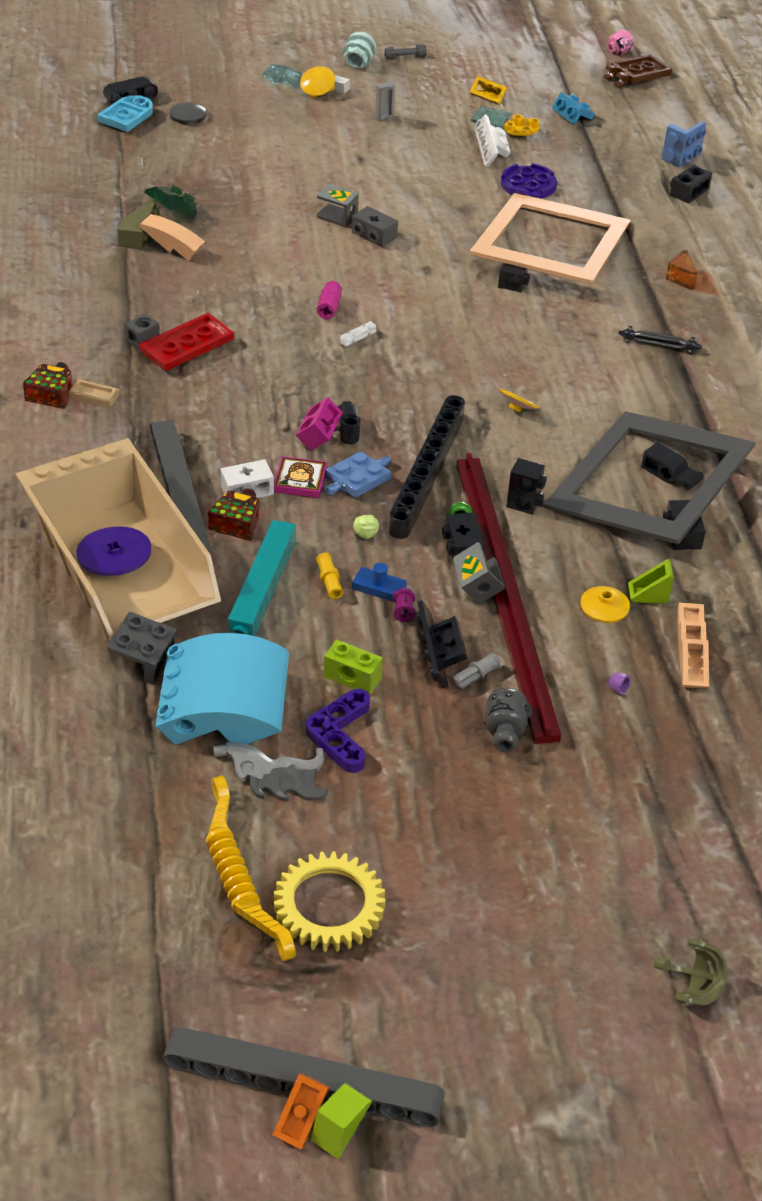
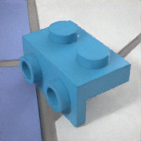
M560 92L552 106L553 110L572 124H576L580 115L591 120L595 115L590 110L591 106L583 101L579 102L580 98L572 93L569 96Z

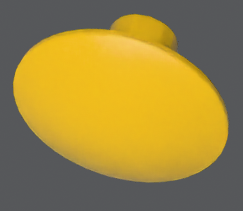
M322 66L313 67L302 75L300 80L301 89L310 98L314 99L335 89V75L329 68Z
M516 114L504 124V130L516 136H529L540 130V121L537 118H523V115Z

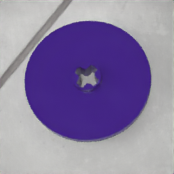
M115 526L99 529L84 537L77 547L76 555L80 566L86 571L101 576H118L133 572L143 566L150 558L152 549L149 538L141 531L130 527Z

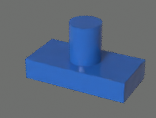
M376 563L373 566V570L365 567L359 569L352 581V589L393 602L394 592L407 588V580L388 575L387 565Z

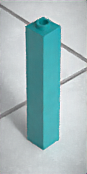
M272 520L229 615L228 633L256 636L296 543V524Z

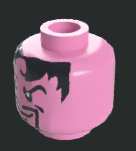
M625 30L612 34L608 41L609 51L617 55H623L630 51L634 43L632 34Z

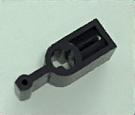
M656 442L643 453L641 468L667 483L676 481L683 485L686 490H690L704 479V474L690 468L682 455L660 442Z

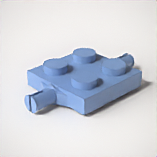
M360 451L327 468L326 477L333 483L325 487L326 494L330 496L340 490L356 498L391 479V471L386 469L385 466L391 464V458L385 455L378 460H374Z

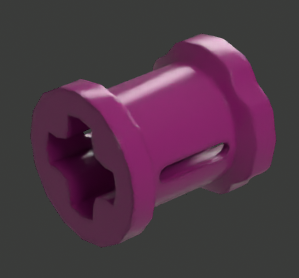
M402 588L393 594V602L396 606L393 610V616L398 621L408 622L416 616V610L413 606L415 594L412 590Z

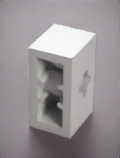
M265 459L220 468L221 488L224 494L229 491L227 501L228 497L232 498L233 501V492L251 496L252 498L250 499L274 495V476Z

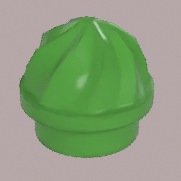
M465 502L453 504L449 511V515L473 513L471 506Z

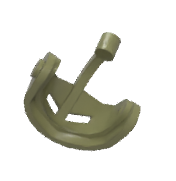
M694 938V940L688 939L687 947L694 949L696 953L693 969L671 964L669 959L661 957L655 959L654 967L663 971L671 969L691 975L689 989L686 992L677 991L675 999L680 1000V1003L708 1005L714 1002L725 988L728 969L724 955L717 947L705 943V940ZM707 960L711 962L714 974L710 973ZM709 980H712V983L705 990H701Z

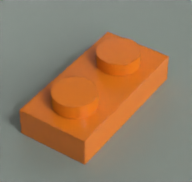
M300 1073L272 1136L302 1150L314 1126L317 1111L322 1107L330 1086Z

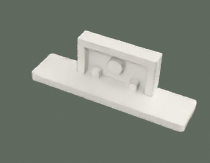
M487 115L479 119L475 125V132L484 166L488 168L498 154L507 158L511 152L505 131L499 127L491 126Z

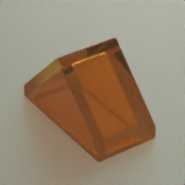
M683 250L669 262L666 280L689 290H694L697 271L688 251Z

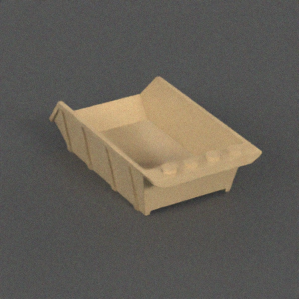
M129 438L15 473L36 510L49 545L55 548L62 560L67 574H71L82 593L86 605L92 608L105 636H108L110 641L129 612L161 623L221 601L210 553ZM121 526L137 529L144 533L151 542L152 552L148 561L137 570L123 575H96L82 568L77 560L76 550L81 540L90 533L107 527Z

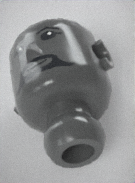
M500 688L489 695L483 723L490 734L493 735V745L497 750L510 752L516 748L518 737L525 732L528 718L532 717L531 705L528 703L525 695L514 688Z

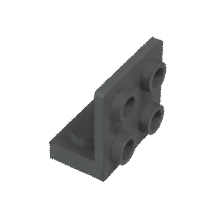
M129 612L107 645V650L141 663L142 670H145L144 682L154 685L166 665L168 648L176 643L177 629Z

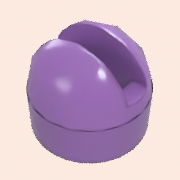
M615 673L610 676L608 685L615 693L624 695L630 687L631 677L624 673Z

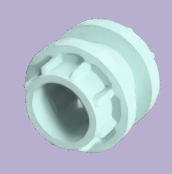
M352 33L342 51L346 64L355 69L367 67L376 52V43L368 33Z

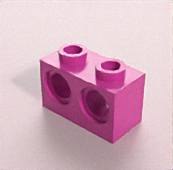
M329 397L309 408L296 436L311 451L330 440L343 412Z

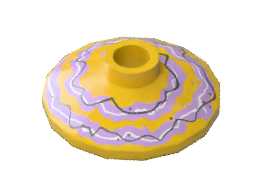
M502 388L499 390L510 402L508 407L518 412H521L522 408L528 410H538L540 408Z

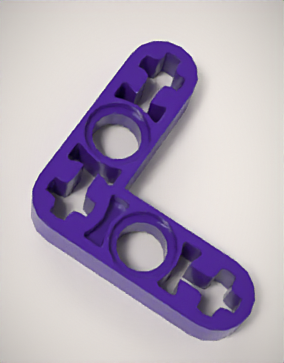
M353 689L312 714L306 720V735L319 748H322L346 772L357 773L364 768L365 752L341 729L369 711V693L363 689ZM335 711L343 712L345 716L341 718L333 717L331 714ZM331 740H339L342 742V744L340 746L334 747L329 745L328 742Z

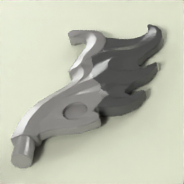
M226 742V745L213 746L214 757L228 755V758H232L235 764L236 775L241 782H246V779H250V790L256 797L264 799L265 794L262 791L264 789L270 791L276 798L283 801L289 800V796L285 794L287 792L296 793L304 799L313 801L324 798L328 793V789L319 790L313 782L316 771L324 763L322 748L316 749V757L312 760L280 756L278 759L273 760L249 744Z

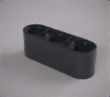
M147 76L106 85L103 90V95L111 104H114L123 97L133 95L152 99L158 93V87Z

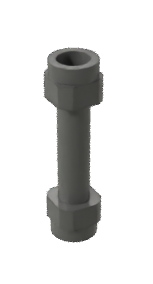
M422 44L416 45L414 48L394 49V47H388L384 49L385 59H395V56L405 55L423 57L427 54L426 45Z

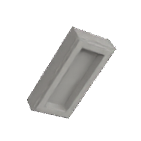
M391 81L376 85L375 119L381 121L394 117L395 83Z

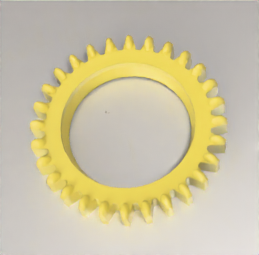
M332 851L330 858H326L324 852H320L319 859L309 854L308 863L299 858L298 867L290 864L288 866V873L282 872L281 881L276 883L274 912L277 914V922L282 923V926L290 930L293 940L300 935L301 946H304L308 940H311L312 950H315L318 943H322L324 952H327L329 944H333L335 951L338 952L341 942L346 945L347 949H350L352 947V939L360 945L363 942V934L366 938H370L372 936V929L377 930L379 921L383 919L386 900L385 889H382V880L376 879L375 870L368 872L367 863L358 866L359 858L357 857L348 862L347 853H344L340 859H337L335 851ZM323 873H335L349 877L358 883L364 891L365 902L359 915L352 921L340 926L325 927L311 923L299 913L294 900L295 890L303 881L312 876Z

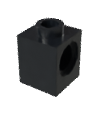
M503 263L499 273L498 288L522 293L524 286L528 285L530 281V273H527L528 269Z

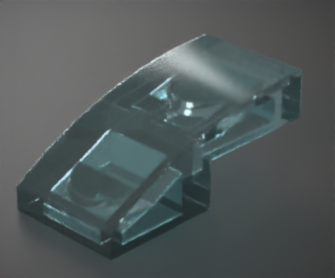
M270 64L262 75L276 84L283 80L295 88L300 83L303 74L283 65Z

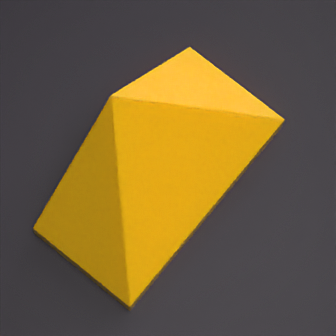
M477 76L470 93L501 104L508 88Z

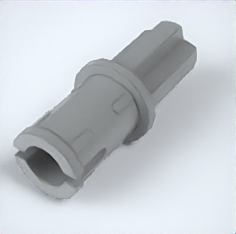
M490 653L478 662H471L467 669L454 676L455 686L464 689L477 680L482 681L486 674L499 668L500 661L495 654Z

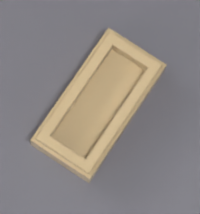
M80 379L77 380L69 391V398L108 408H111L119 397V389Z

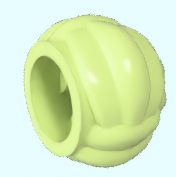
M373 515L359 516L355 518L353 529L359 537L370 539L378 532L379 522Z

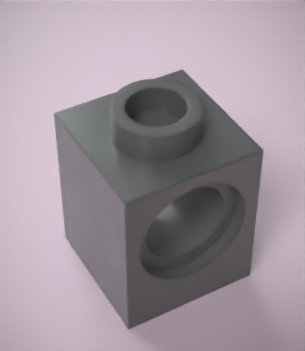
M143 314L125 323L126 341L140 351V343L160 335L159 323L147 314Z

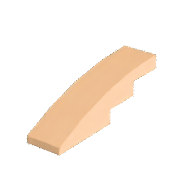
M679 603L677 606L682 687L708 689L709 649L708 640H706L704 604Z

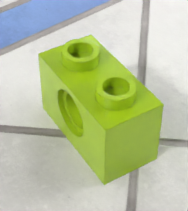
M336 639L324 655V678L352 689H363L371 695L382 679L383 657Z

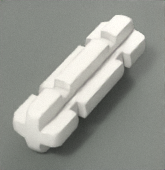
M370 321L348 333L342 334L340 336L341 345L347 347L368 337V335L374 334L376 332V324Z

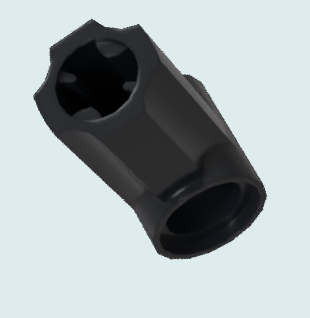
M343 401L341 405L337 406L343 412L339 420V438L343 443L354 444L360 438L361 419L358 416L357 406L353 405L351 401Z

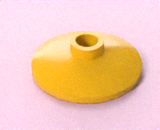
M596 586L588 589L583 593L580 601L582 611L589 618L602 623L618 622L624 619L630 610V602L627 596L618 589L608 586Z

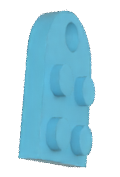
M126 96L97 114L98 121L107 126L128 132L152 115L153 103L150 99L143 96Z

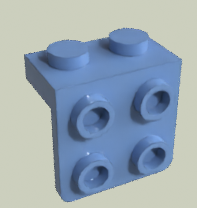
M702 121L688 130L674 124L668 125L661 159L680 168L699 156L703 150L702 143L706 135V123Z

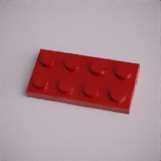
M208 312L140 343L139 349L140 352L166 372L234 340V332Z

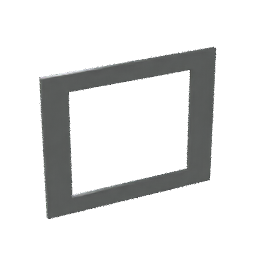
M625 411L543 505L544 508L679 544L755 447V442ZM629 431L726 454L674 521L574 494Z

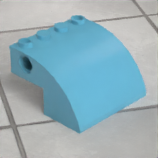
M237 633L203 635L172 645L167 651L155 727L160 729L174 745L217 729L229 742L249 744L281 732L289 652L286 648L266 639Z

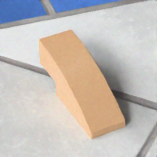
M151 214L139 225L141 229L169 253L175 249L188 261L199 252L205 243L204 240L184 226L160 216Z

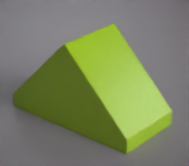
M666 559L628 582L630 600L638 603H668L674 579L671 561Z
M344 1083L317 1111L311 1141L339 1159L371 1105L372 1100L347 1083Z

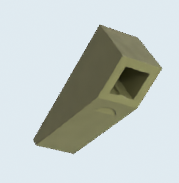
M152 199L122 219L118 227L119 247L143 249L145 242L149 241L150 235L141 229L139 225L151 214L159 216L160 211L156 206V200Z

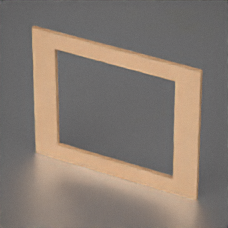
M514 193L471 248L469 254L593 284L630 224V220ZM522 207L609 228L584 268L493 246Z

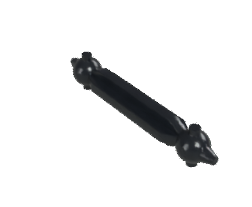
M628 326L627 329L618 332L619 335L623 336L626 343L634 339L638 343L677 350L686 348L688 354L702 349V345L697 343L695 337H691L690 340L686 341L682 337L643 330L635 332L632 326Z

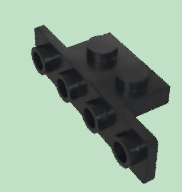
M423 600L417 602L419 611L416 614L420 624L423 626V629L420 631L421 636L428 648H425V653L429 662L432 663L429 671L435 682L439 681L442 687L446 688L449 685L445 668L468 659L460 625L455 616L434 625L431 612Z

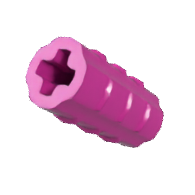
M336 281L326 283L321 291L317 313L323 319L332 318L338 309L342 287Z

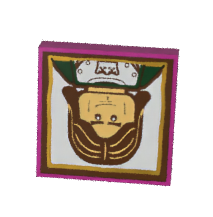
M282 456L274 482V492L320 498L327 462Z

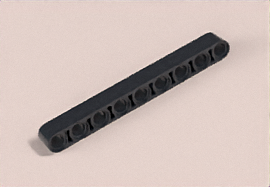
M451 395L445 399L390 511L389 533L396 539H404L410 535L461 427L465 400L461 396Z

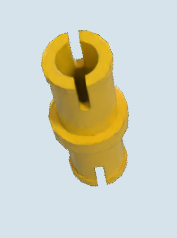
M329 553L319 554L316 562L321 571L320 579L325 584L330 599H338L344 594L339 581V571L334 567Z

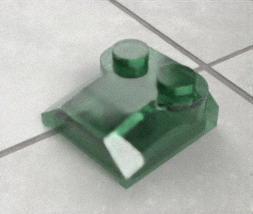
M174 184L172 187L155 186L146 189L144 192L167 209L186 217L195 219L198 213L196 208L198 203L195 202L196 198L186 192L183 194V189Z

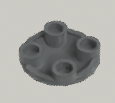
M193 102L178 103L170 109V119L183 121L186 125H195L197 120L206 116V109L202 105Z

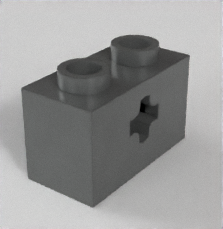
M367 206L353 215L352 233L384 247L397 238L398 220Z

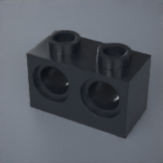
M697 165L690 166L672 178L670 182V196L689 204L710 189L713 173Z
M521 458L517 459L510 472L507 508L533 515L537 506H542L544 493H541V491L544 489L547 476L544 475L545 465Z

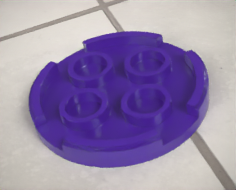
M531 163V166L511 165L501 175V186L507 193L511 195L517 193L539 199L552 195L557 189L558 181L552 170Z

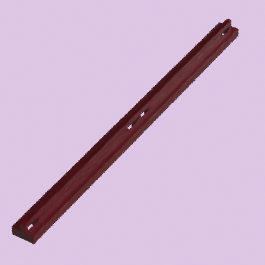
M467 453L466 459L457 460L456 467L466 503L471 506L473 513L475 512L484 542L486 561L493 557L497 560L505 585V589L494 595L493 599L518 689L525 695L532 708V717L528 718L534 744L560 742L561 732L480 458H473L472 453Z

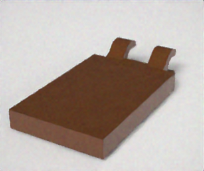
M649 54L612 62L611 65L605 67L609 73L605 74L604 78L612 80L617 76L620 80L615 82V85L622 88L627 82L634 84L669 76L672 73V68Z

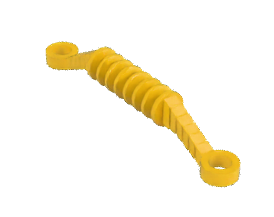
M223 775L211 778L212 791L217 806L205 842L210 849L209 852L213 857V862L217 866L216 869L220 875L221 882L224 884L225 892L228 893L227 897L231 902L232 910L259 929H262L272 938H275L277 950L282 961L296 958L295 946L289 930L262 910L259 903L260 898L255 892L256 889L254 884H252L251 876L244 865L245 862L241 857L240 850L237 848L236 840L233 839V833L226 823L230 805V793L227 782Z

